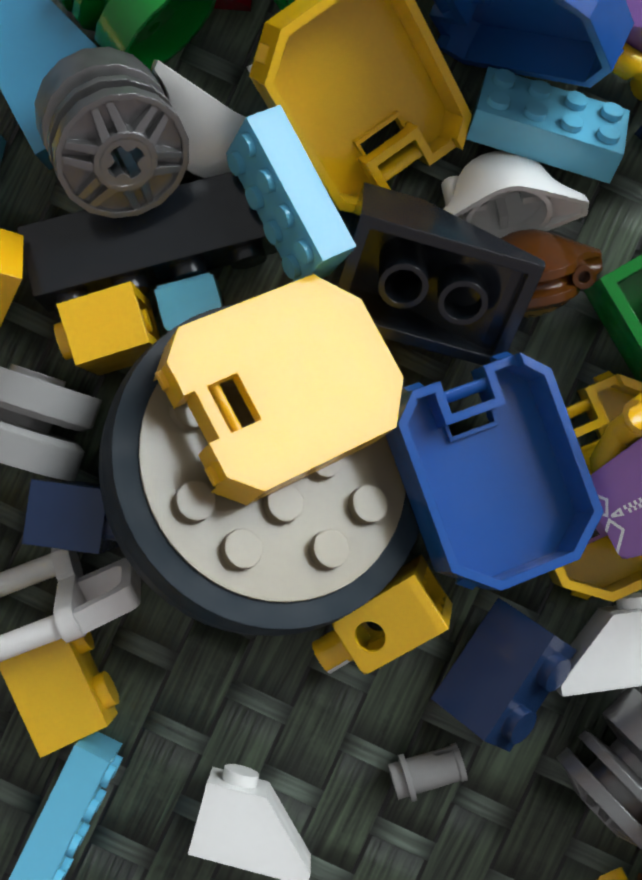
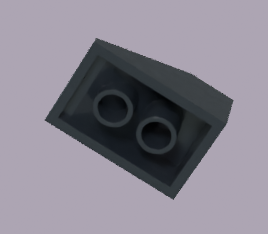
M364 182L348 229L357 247L335 269L331 283L363 301L382 338L479 365H486L491 363L489 357L508 352L546 266L544 260L424 199Z

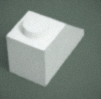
M642 592L632 593L616 600V605L600 607L596 610L570 645L577 652L570 661L571 669L566 680L556 689L562 697L642 686Z
M226 764L224 770L212 767L188 855L280 880H309L311 853L270 782L259 779V773L246 766Z

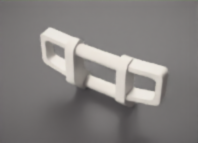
M51 548V553L0 572V598L56 577L58 580L53 615L1 634L0 662L59 639L69 643L85 637L88 632L136 609L141 602L140 576L126 558L83 575L77 552Z

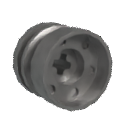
M111 47L84 48L59 60L42 79L34 105L38 132L49 153V159L54 166L56 176L69 199L89 213L109 218L138 216L161 205L179 187L189 164V138L179 116L172 108L168 98L165 97L152 71L133 54Z
M631 687L627 688L602 713L607 724L617 737L610 746H607L585 730L578 736L598 757L588 768L569 748L560 753L556 759L565 768L574 791L618 838L620 837L642 850V694Z

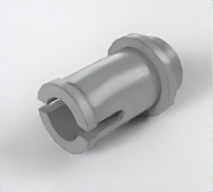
M456 742L451 743L450 746L405 759L402 753L397 755L398 761L388 764L398 800L409 797L411 802L417 801L416 794L459 781H468L465 765Z

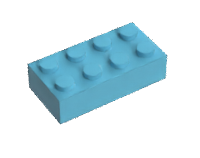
M488 66L477 97L466 140L610 184L624 156L630 110L622 108L613 102L605 103L586 97L578 91L563 90L551 86L542 80H531L515 75L507 69H496Z
M281 105L246 117L226 152L229 169L240 179L245 189V196L249 206L257 211L264 224L263 229L267 240L275 245L282 258V267L286 275L293 279V281L312 274L320 278L329 276L357 247Z
M98 731L77 741L8 880H64L74 860L73 856L90 828L89 823L95 812L98 811L107 793L101 787L105 789L108 787L123 760V757L118 755L123 743Z

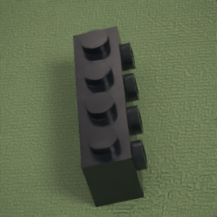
M232 172L179 185L161 205L138 216L109 218L82 210L17 227L18 233L24 235L23 255L33 297L48 312L55 311L56 314H59L56 305L58 303L129 281L143 294L149 292V286L170 280L174 282L228 265H231L233 269L255 267L266 261V255L277 253L275 245L271 244L265 236L264 224L257 211L249 206L245 196V189L240 179Z

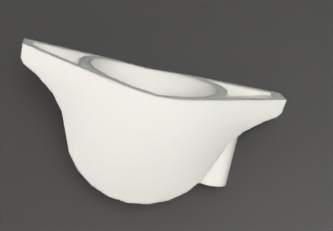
M154 59L151 71L161 86L165 97L168 98L172 108L179 116L189 138V164L186 170L203 178L231 172L227 163L226 152L246 117L231 110L161 61Z
M493 151L478 156L463 168L459 176H450L444 179L441 184L446 205L443 210L498 238H502L512 232L527 229L547 232L588 214L589 201L584 194L552 178L539 162L505 151Z

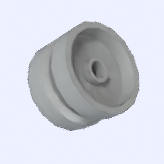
M11 364L9 369L0 366V463L56 479L75 481L85 451L75 441L51 433L53 424L80 432L93 429L102 400L65 388L66 381Z

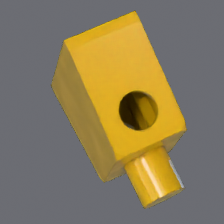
M420 555L402 566L385 588L365 605L332 623L333 630L312 642L314 654L321 666L329 674L353 660L364 675L369 674L447 631L450 625L453 604L423 556ZM366 622H374L383 630H374Z

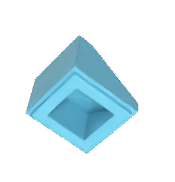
M210 272L159 285L157 289H154L163 326L167 331L172 330L191 317L224 306L219 284Z

